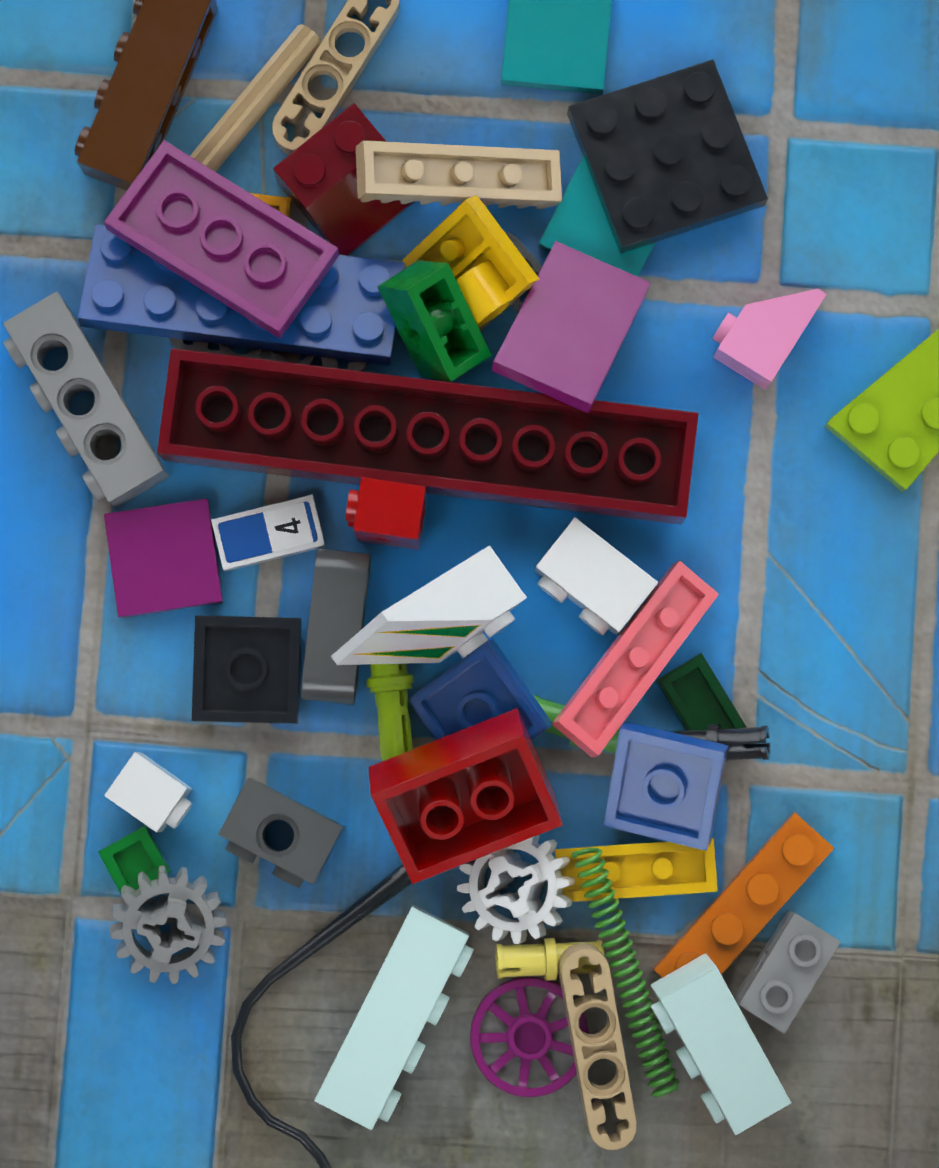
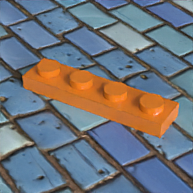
M792 812L652 969L663 978L706 953L716 965L720 974H722L833 851L834 847L796 812Z

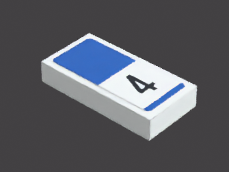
M313 494L211 519L224 572L326 547Z

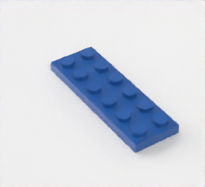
M95 224L78 320L80 327L391 365L396 325L377 286L402 271L404 263L339 255L283 336L278 338L107 231L105 225Z

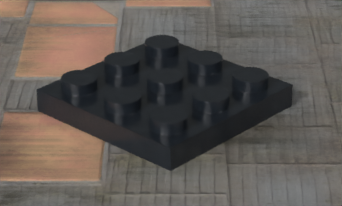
M713 59L568 106L567 116L582 155H584L620 254L763 207L767 203L768 197Z

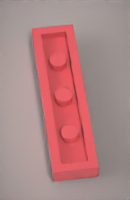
M681 561L672 564L552 722V725L591 758L599 756L719 594Z

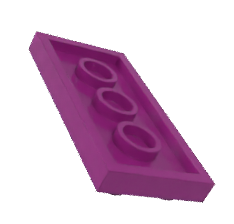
M165 140L104 221L107 231L278 338L283 336L339 257V250L336 246Z

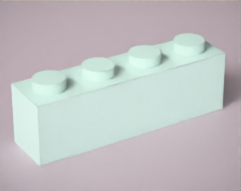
M415 905L411 907L314 1100L315 1102L370 1130L373 1129L378 1118L388 1122L402 1094L394 1090L393 1087L402 1070L412 1074L426 1046L417 1041L426 1021L436 1026L450 998L441 993L450 974L460 978L474 949L465 945L469 938L468 932Z

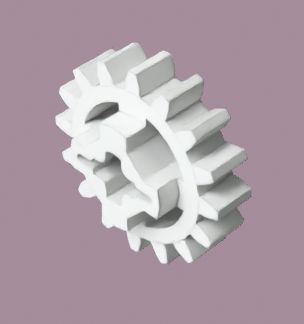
M539 835L478 858L475 862L460 865L459 869L470 876L469 882L457 886V891L470 893L471 901L467 902L462 907L464 913L478 912L480 916L474 926L477 930L492 925L494 926L492 940H503L510 931L513 943L520 944L526 941L527 929L534 939H538L546 935L543 922L553 927L561 924L563 920L555 910L556 908H566L572 905L573 901L563 895L562 890L564 887L575 884V878L562 876L560 869L564 868L570 860L568 857L557 859L553 857L552 853L557 845L554 839L540 845L538 844ZM513 849L525 851L539 862L530 864L522 861L518 852L514 853ZM489 866L492 872L488 885L485 888V874ZM532 875V878L525 881L524 885L518 889V892L500 895V891L508 888V884L514 881V877ZM548 881L547 896L544 904H542L540 895L544 883ZM498 905L511 911L513 917H518L519 920L504 917L493 907Z

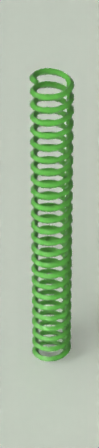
M598 848L578 850L573 852L571 857L577 858V856L588 853L597 854L576 862L574 867L580 868L588 864L600 863L592 869L580 872L578 877L584 878L595 873H604L596 879L583 882L581 887L587 888L598 883H607L599 889L586 892L584 897L591 898L601 893H610L603 899L590 902L588 907L595 908L605 903H614L606 909L593 912L591 917L598 918L608 913H617L612 918L595 923L594 927L602 928L611 923H621L615 928L600 932L598 937L605 938L615 933H624L619 938L603 942L601 947L609 948L618 943H627L622 948L606 952L604 957L612 958L622 953H631L625 958L610 962L608 964L610 968L619 967L625 963H634L629 968L613 972L611 977L619 978L629 973H638L632 978L616 982L615 987L622 988L635 982L641 983L636 988L621 991L618 997L626 998L635 993L644 992L639 998L624 1001L621 1007L629 1008L641 1002L648 1003L642 1008L626 1012L624 1016L632 1018L644 1012H651L647 1017L629 1022L628 1027L635 1028L647 1022H654L651 1027L636 1030L631 1036L639 1038L651 1032H658L654 1037L637 1041L634 1046L642 1048L654 1042H661L657 1047L640 1051L638 1057L645 1058L657 1052H664L660 1057L645 1060L641 1066L648 1068L661 1062H668L664 1067L648 1070L644 1076L651 1078L665 1071L671 1072L669 1076L651 1080L648 1086L654 1088L669 1081H674L672 1086L659 1088L653 1091L651 1096L658 1098L672 1091H678L677 1086L680 1081L674 1077L676 1070L671 1068L672 1059L667 1057L670 1051L664 1048L666 1040L660 1038L663 1031L657 1028L659 1021L654 1018L655 1014L652 1008H650L653 1001L647 998L649 990L644 988L646 981L640 978L643 971L637 968L639 960L634 958L636 951L630 948L633 941L627 938L629 930L623 928L626 923L624 919L620 918L623 911L617 908L619 900L613 898L616 893L614 889L610 888L613 881L606 878L609 874V870L603 868L606 861L599 858L603 851Z

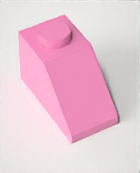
M813 289L745 304L738 317L728 312L712 340L720 344L713 358L766 390L827 294L820 289Z

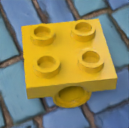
M477 195L466 199L402 260L407 267L417 260L448 263L480 332L539 280V277Z

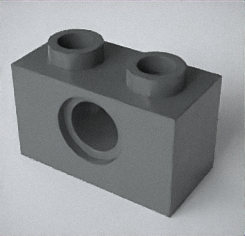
M247 778L218 835L229 840L225 850L250 863H254L257 855L276 865L272 872L273 875L300 888L304 880L311 884L317 882L345 826L253 778ZM278 819L288 822L294 831L293 843L284 851L271 848L266 841L267 827Z

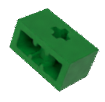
M417 260L377 286L421 377L452 382L492 356L448 263Z

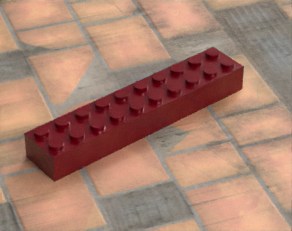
M171 348L157 454L167 462L360 485L361 477L425 486L427 494L681 525L687 517L699 413L595 400L588 414L541 393Z

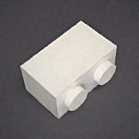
M574 517L544 555L534 571L542 577L537 585L559 603H562L566 597L583 609L578 617L602 636L607 630L617 635L658 584V581L576 517Z

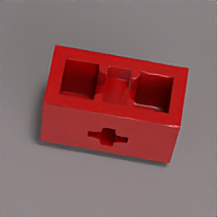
M361 477L360 489H350L345 521H348V527L354 528L355 536L360 542L420 550L427 503L426 487Z

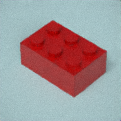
M518 708L368 767L371 797L412 884L563 825L555 793Z

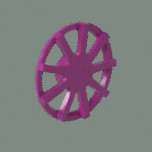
M539 977L513 978L495 987L480 1002L471 1023L470 1045L472 1055L479 1070L495 1087L515 1096L540 1097L561 1089L576 1076L575 1061L562 1077H559L546 1055L548 1050L553 1049L574 1057L571 1045L556 1041L552 1037L555 1031L568 1027L567 1017L552 1023H548L545 1020L556 996L558 995L563 999L561 985L551 980L545 981L544 978ZM524 987H540L549 990L535 1014L529 1012ZM512 989H515L520 1012L516 1018L494 1003L498 997ZM487 1010L507 1024L508 1030L506 1032L479 1033L482 1019ZM583 1012L580 1015L578 1026L582 1032L589 1034L587 1019ZM480 1043H507L509 1046L508 1050L492 1065L488 1066L483 1058ZM516 1056L521 1059L518 1087L503 1081L495 1075ZM536 1059L540 1062L552 1083L542 1087L527 1088L532 1060Z

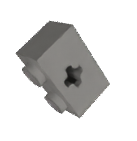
M787 910L735 994L734 999L736 1003L785 1034L841 941L798 914Z

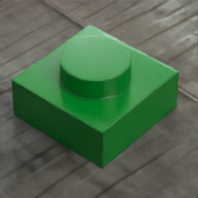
M143 826L98 851L120 894L124 885L134 890L139 888L138 874L144 872L151 881L158 879L159 866H165L168 874L172 872L148 826Z

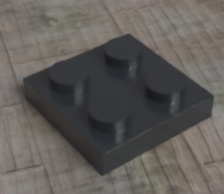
M195 615L191 721L299 724L302 619Z

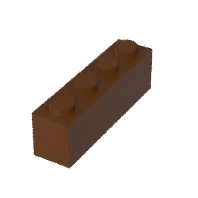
M135 0L133 14L137 15L131 32H123L120 36L114 52V61L118 62L111 80L104 79L95 97L94 108L98 109L91 128L85 126L76 142L75 155L79 157L77 163L84 175L126 191L168 134L218 12L215 0Z

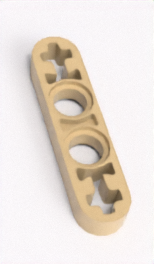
M348 0L275 115L272 123L273 136L278 148L285 154L290 155L334 119L396 20L400 11V0H386V4L389 6L387 9L383 7L375 9L369 19L370 27L377 28L374 32H371L362 22L368 12V0ZM355 14L359 20L351 18L352 15ZM346 32L357 33L365 41L363 51L355 57L342 56L335 48L337 39ZM319 75L331 76L338 84L336 94L328 100H317L308 91L310 82ZM299 100H302L312 111L323 115L318 119L311 112L304 124L308 136L305 139L297 136L290 142L287 141L288 134L284 126L287 122L291 125H296L304 114L303 106L297 105Z
M576 943L569 946L562 953L558 971L585 1123L592 1140L599 1147L606 1150H618L626 1147L633 1140L637 1122L610 968L603 953L596 946L589 943ZM587 957L591 965H598L596 969H592L589 972V978L594 993L603 990V995H584L583 984L578 975L575 973L570 974V970L578 968L579 958ZM574 995H579V996H581V997H579V998H577L576 1000L573 1001V996H574ZM591 1007L601 1008L607 1013L605 1027L596 1034L582 1032L578 1026L580 1015ZM599 1059H609L616 1064L614 1078L605 1085H596L588 1080L590 1065ZM592 1098H596V1099H597V1100H595L594 1102L591 1103V1099H592ZM611 1098L612 1108L617 1118L624 1120L616 1124V1133L607 1134L604 1127H597V1125L603 1124L606 1121L605 1109L601 1099Z

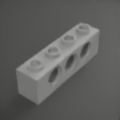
M58 291L3 322L10 335V338L3 341L4 346L19 369L28 365L37 382L29 387L43 411L47 413L54 409L63 424L61 428L56 430V433L69 455L74 457L80 453L90 471L83 474L82 477L97 502L106 498L113 507L118 508L169 477L82 328ZM56 347L66 348L68 350L66 364L56 371L46 370L44 358L47 352ZM81 391L94 393L95 403L91 411L80 416L71 414L70 402L74 395ZM108 435L120 437L121 450L115 458L111 460H100L97 458L96 446L103 437Z

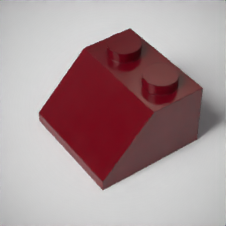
M355 103L351 104L273 167L277 184L292 199V202L323 239L336 246L339 250V255L350 256L416 202L401 204L400 200L381 203V200L377 199L361 202V199H358L356 146L362 141H387Z

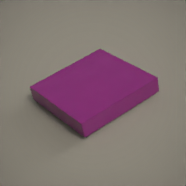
M207 498L104 514L119 618L224 603L214 531L211 522L210 503Z

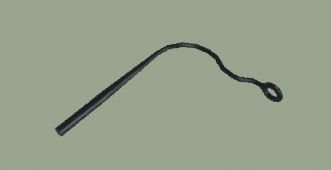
M403 864L268 973L242 1002L231 1034L232 1071L247 1104L266 1125L299 1141L316 1160L320 1168H332L320 1148L305 1132L272 1116L256 1098L243 1070L241 1037L251 1008L274 982L412 884Z

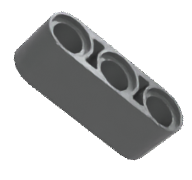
M321 548L317 550L302 675V700L354 705L359 665H337L331 656L364 628L371 554Z

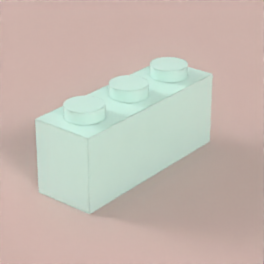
M706 953L651 984L659 1001L650 1007L666 1034L676 1030L684 1045L677 1049L676 1053L691 1079L701 1075L709 1091L700 1096L716 1124L725 1119L734 1134L737 1135L791 1104L788 1095L722 975Z

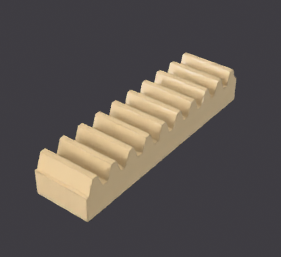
M362 141L356 146L358 199H361V202L377 199L381 200V203H388L400 200L401 204L420 201L421 205L440 202V205L445 206L452 203H459L461 205L466 199L475 195L480 198L485 206L498 204V208L517 205L518 209L529 206H536V209H544L562 202L559 150Z

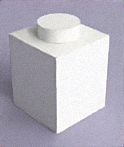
M134 752L104 795L155 832H163L167 825L176 829L193 804L186 799L193 788L140 752Z

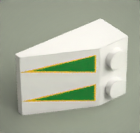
M489 545L382 611L331 657L337 665L440 663L458 651L463 659L488 641L484 632L490 638L511 624L515 618L510 611L527 597Z

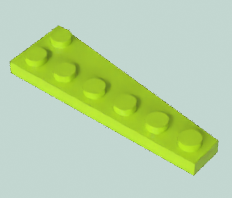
M939 329L834 415L824 426L901 492L908 489L939 452Z

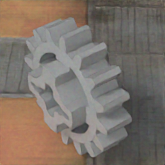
M159 866L158 879L151 881L144 872L138 874L139 888L137 890L126 885L122 887L121 897L127 904H113L112 917L121 922L110 926V937L117 940L124 939L116 946V955L118 959L132 955L130 972L135 974L145 966L149 968L150 982L155 983L161 972H168L171 983L176 984L178 983L179 971L186 969L193 978L199 976L197 962L200 959L209 964L214 963L215 953L210 945H224V933L216 928L227 924L225 911L214 910L221 903L220 895L217 891L204 894L207 887L205 877L201 876L193 883L188 882L187 868L181 867L176 878L168 877L165 866ZM165 893V896L152 903L145 902L156 895ZM187 898L198 906L204 921L199 920V916L190 914L186 906ZM168 917L177 920V925H172L169 932L160 931V925H164ZM132 929H136L137 934L147 937L151 946L149 951L137 941ZM185 947H190V949L183 953L172 955Z

